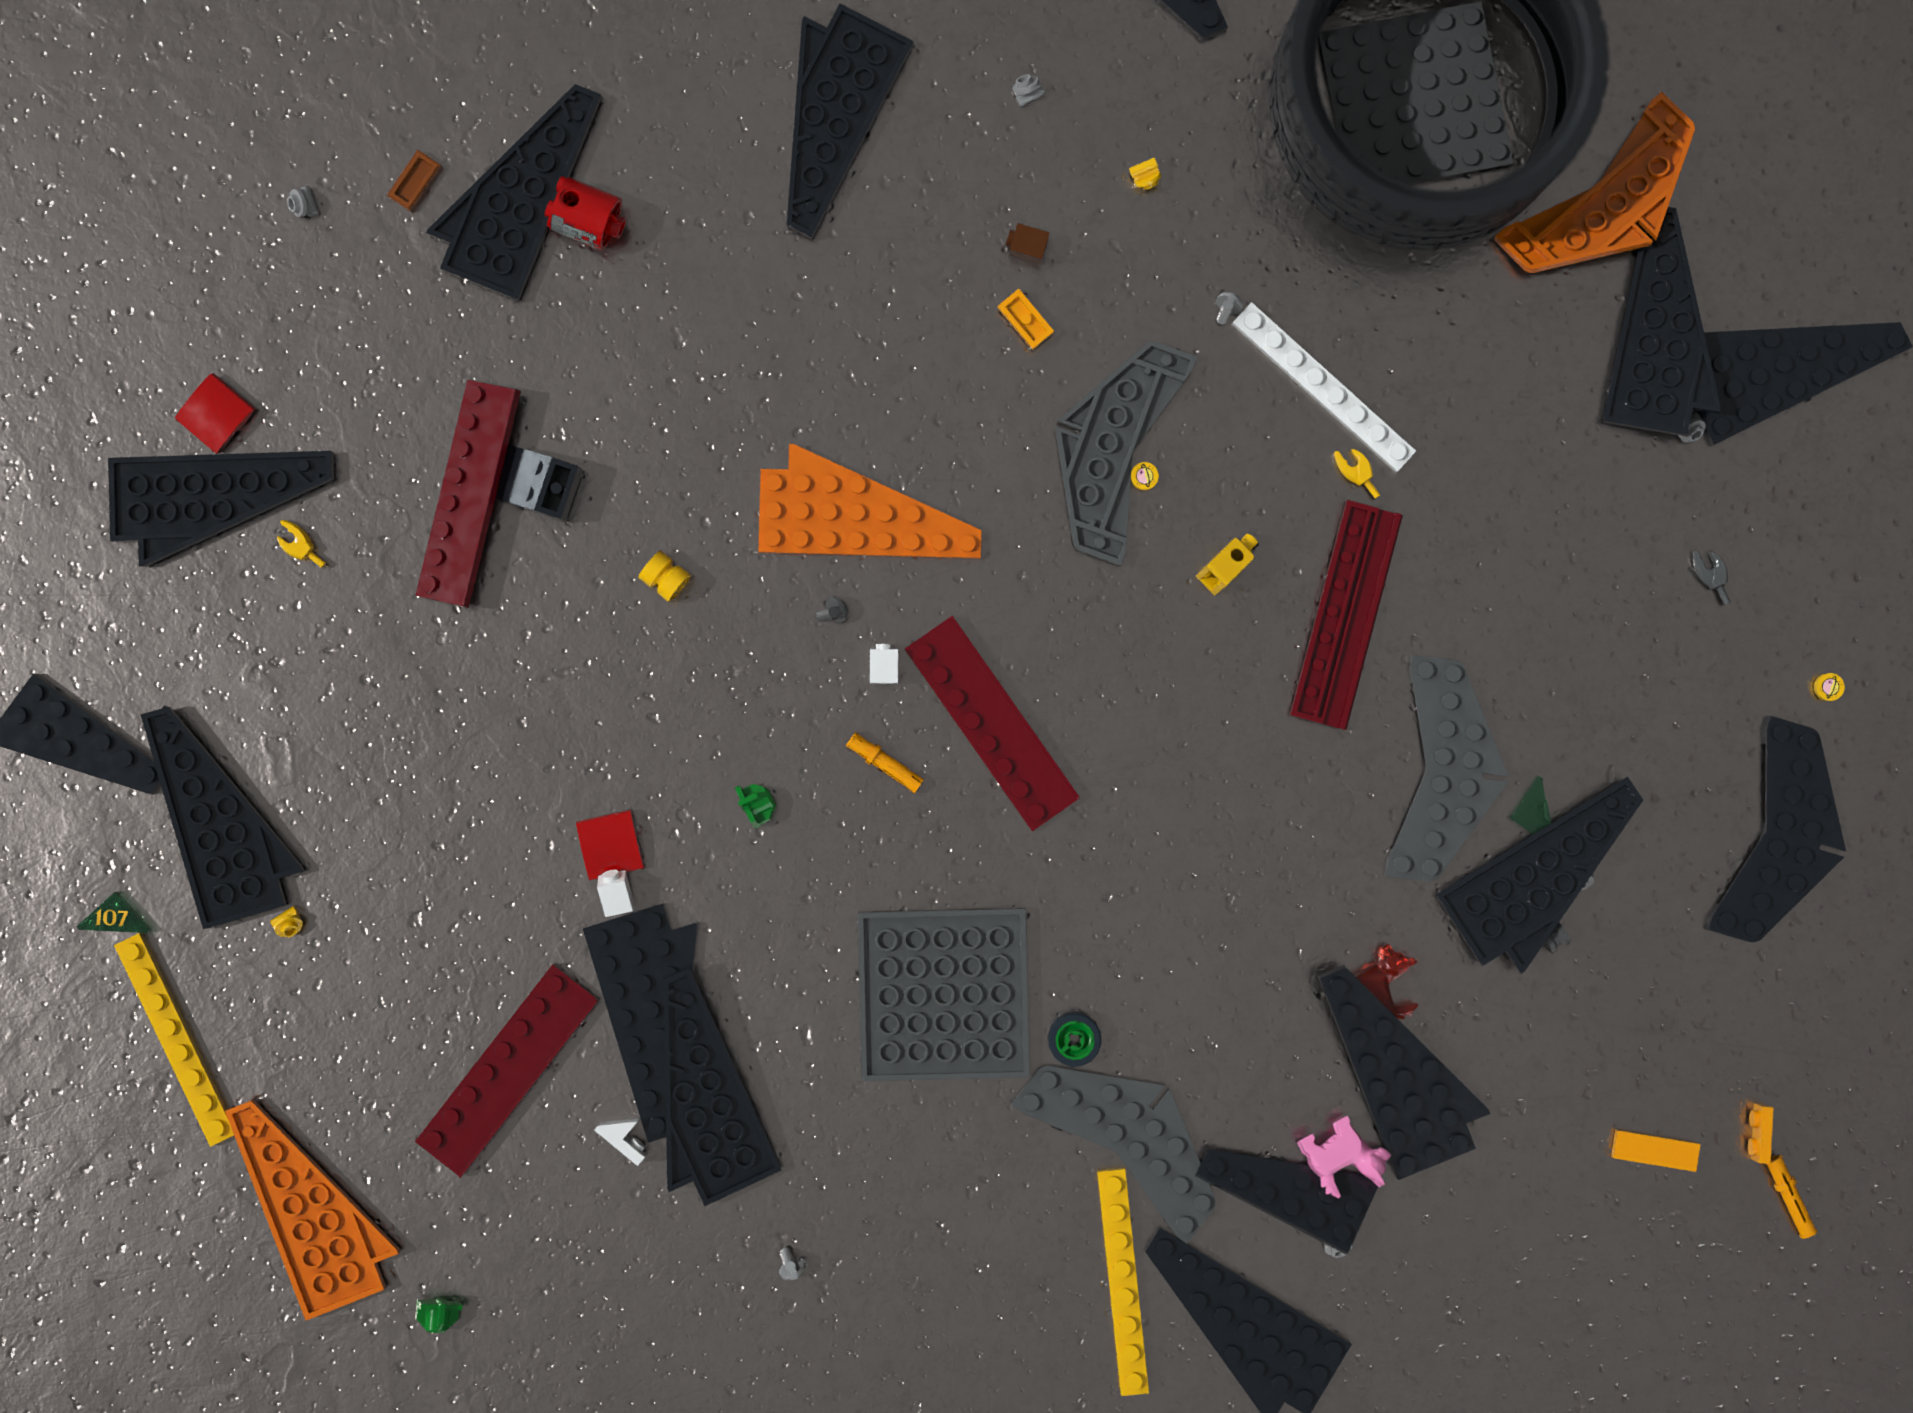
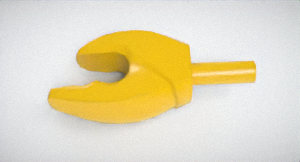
M1351 449V453L1357 461V465L1351 467L1341 453L1335 451L1334 457L1341 473L1358 486L1364 484L1375 499L1379 497L1380 493L1370 481L1374 475L1372 466L1366 456L1356 449Z
M280 521L295 536V540L292 543H288L285 539L277 536L278 543L283 551L296 559L306 560L310 558L319 567L323 568L326 563L313 553L315 547L309 535L300 526L290 521Z

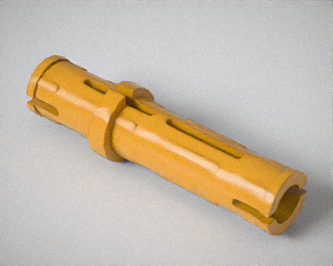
M856 731L846 744V747L866 759L865 762L867 764H873L913 793L917 791L924 778L881 750L882 747L877 744L875 746Z
M1781 1154L1772 1156L1771 1163L1766 1165L1775 1181L1773 1186L1776 1191L1780 1192L1800 1238H1809L1818 1231L1795 1186L1797 1181L1794 1176L1790 1175Z

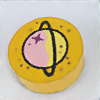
M1148 462L1137 464L1131 471V483L1141 491L1152 489L1159 478L1157 468Z
M1822 674L1814 682V692L1823 701L1837 700L1844 693V682L1837 674Z

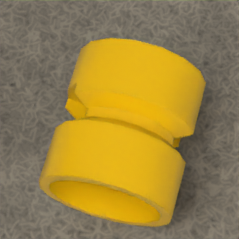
M660 550L645 565L638 578L650 588L658 587L657 593L667 602H671L685 587L692 575L680 565L674 567L673 560Z

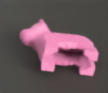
M1348 1116L1332 1124L1336 1135L1326 1140L1323 1145L1318 1146L1314 1143L1315 1137L1313 1134L1297 1142L1301 1153L1307 1157L1309 1167L1320 1177L1321 1187H1325L1327 1195L1331 1194L1336 1198H1340L1341 1195L1334 1182L1333 1174L1350 1164L1354 1165L1378 1187L1385 1185L1381 1176L1386 1171L1385 1164L1391 1157V1154L1383 1147L1371 1149L1353 1129Z

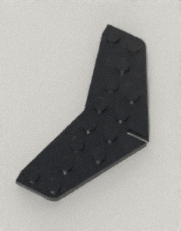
M1767 716L1763 729V744L1766 745L1765 825L1762 836L1721 902L1716 904L1706 925V930L1747 942L1760 941L1844 858V856L1820 850V845L1846 851L1819 733L1811 727L1773 716Z

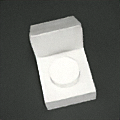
M640 1118L601 1122L594 1130L637 1166L648 1154L644 1150L646 1148L640 1140L635 1137L630 1139L627 1136Z

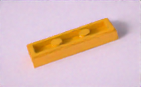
M1615 1129L1611 1157L1696 1172L1701 1144Z

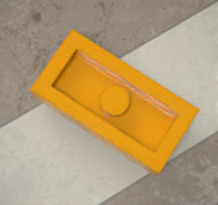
M1020 289L1016 290L997 306L999 311L1032 350L1054 333V330Z
M1754 1103V1110H1751L1749 1115V1123L1753 1128L1752 1138L1748 1141V1154L1751 1155V1160L1770 1164L1774 1107Z

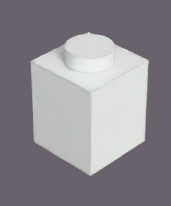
M876 644V649H870V684H899V650L893 649V644Z
M609 870L598 876L597 889L605 917L633 911L634 899L626 870Z

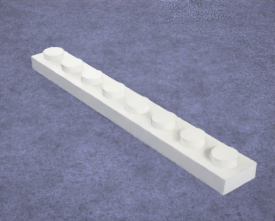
M1252 302L1234 320L1232 325L1395 473L1416 452L1414 448Z

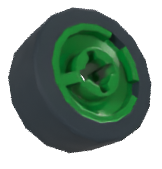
M1079 1012L1065 1013L1058 1017L1050 1026L1048 1033L1049 1048L1053 1056L1062 1064L1071 1067L1083 1066L1091 1062L1099 1053L1101 1033L1095 1021L1087 1015ZM1071 1034L1079 1035L1080 1041L1077 1044L1070 1043Z

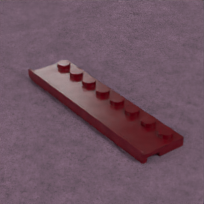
M467 380L415 596L469 608L521 394L520 390Z
M1346 500L1290 710V716L1347 730L1403 515Z
M950 616L905 648L909 657L1032 832L1080 799L1075 789L953 616Z
M552 964L415 1142L461 1178L599 1001L598 997L583 988L580 983L557 965Z

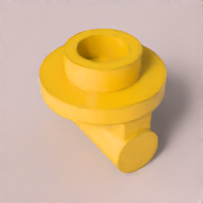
M1155 157L1129 168L1136 187H1142L1143 189H1150L1156 186L1162 176Z
M292 906L270 920L275 933L280 937H293L303 926L299 916L300 912L296 906Z

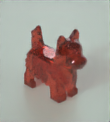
M1386 944L1378 950V961L1354 974V976L1397 1019H1405V1016L1412 1017V1012L1415 1011L1418 1004L1394 1005L1389 984L1394 979L1400 977L1408 968L1415 965L1417 960L1414 958L1406 959L1403 953L1395 952L1390 944Z

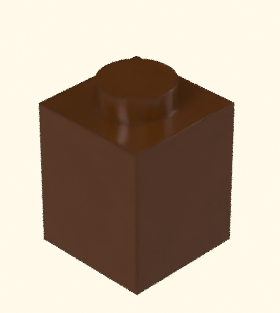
M1017 223L1016 230L1010 229L1006 246L1010 247L1009 255L1041 264L1050 232Z

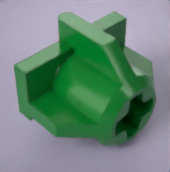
M752 784L744 789L740 785L735 787L740 799L738 805L747 814L750 823L755 829L771 820L777 805L768 788Z
M445 1299L417 1300L415 1318L427 1332L444 1333L458 1321L459 1311H462V1304L459 1301Z

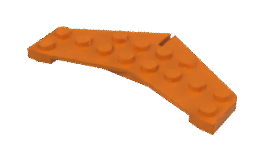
M1660 92L1651 100L1643 116L1596 185L1522 222L1517 221L1506 226L1495 235L1494 241L1523 270L1529 273L1545 271L1652 245L1653 240L1636 224L1638 223L1655 241L1657 240L1694 135L1695 125L1693 121L1663 92Z

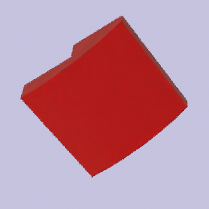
M211 373L188 398L175 416V419L214 453L218 454L224 450L234 433L243 428L255 408L217 375Z
M631 810L576 822L589 880L598 879V876L609 870H626V872L644 868Z

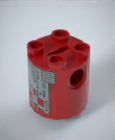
M561 176L556 186V192H558L554 201L550 200L545 210V216L549 217L547 227L554 232L599 250H604L612 237L619 239L626 224V218L620 216L622 198L571 177Z

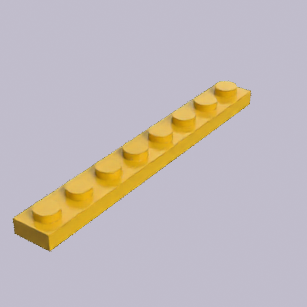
M138 933L115 944L114 947L210 1147L234 1136L225 1113L227 1108L143 933Z
M1125 1167L1097 1170L1121 1396L1149 1393L1126 1171Z

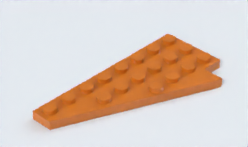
M789 444L788 469H761L759 553L981 559L982 530L795 444Z
M254 1099L226 1110V1116L305 1320L307 1321L385 1290L387 1287L377 1262L399 1254L401 1252L400 1248Z

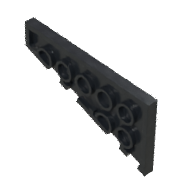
M32 674L0 718V747L148 794H155L161 786L154 760L38 674Z
M1212 1149L1206 1151L1195 1174L1196 1177L1345 1255L1351 1249L1378 1188L1371 1179L1364 1175L1337 1171L1333 1174L1341 1196L1336 1198L1331 1194H1326L1325 1187H1321L1320 1177L1307 1165Z

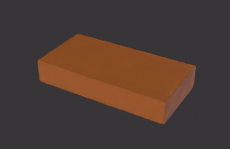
M417 150L387 196L412 212L442 166Z

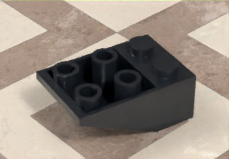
M508 444L495 499L566 522L583 469L577 465Z

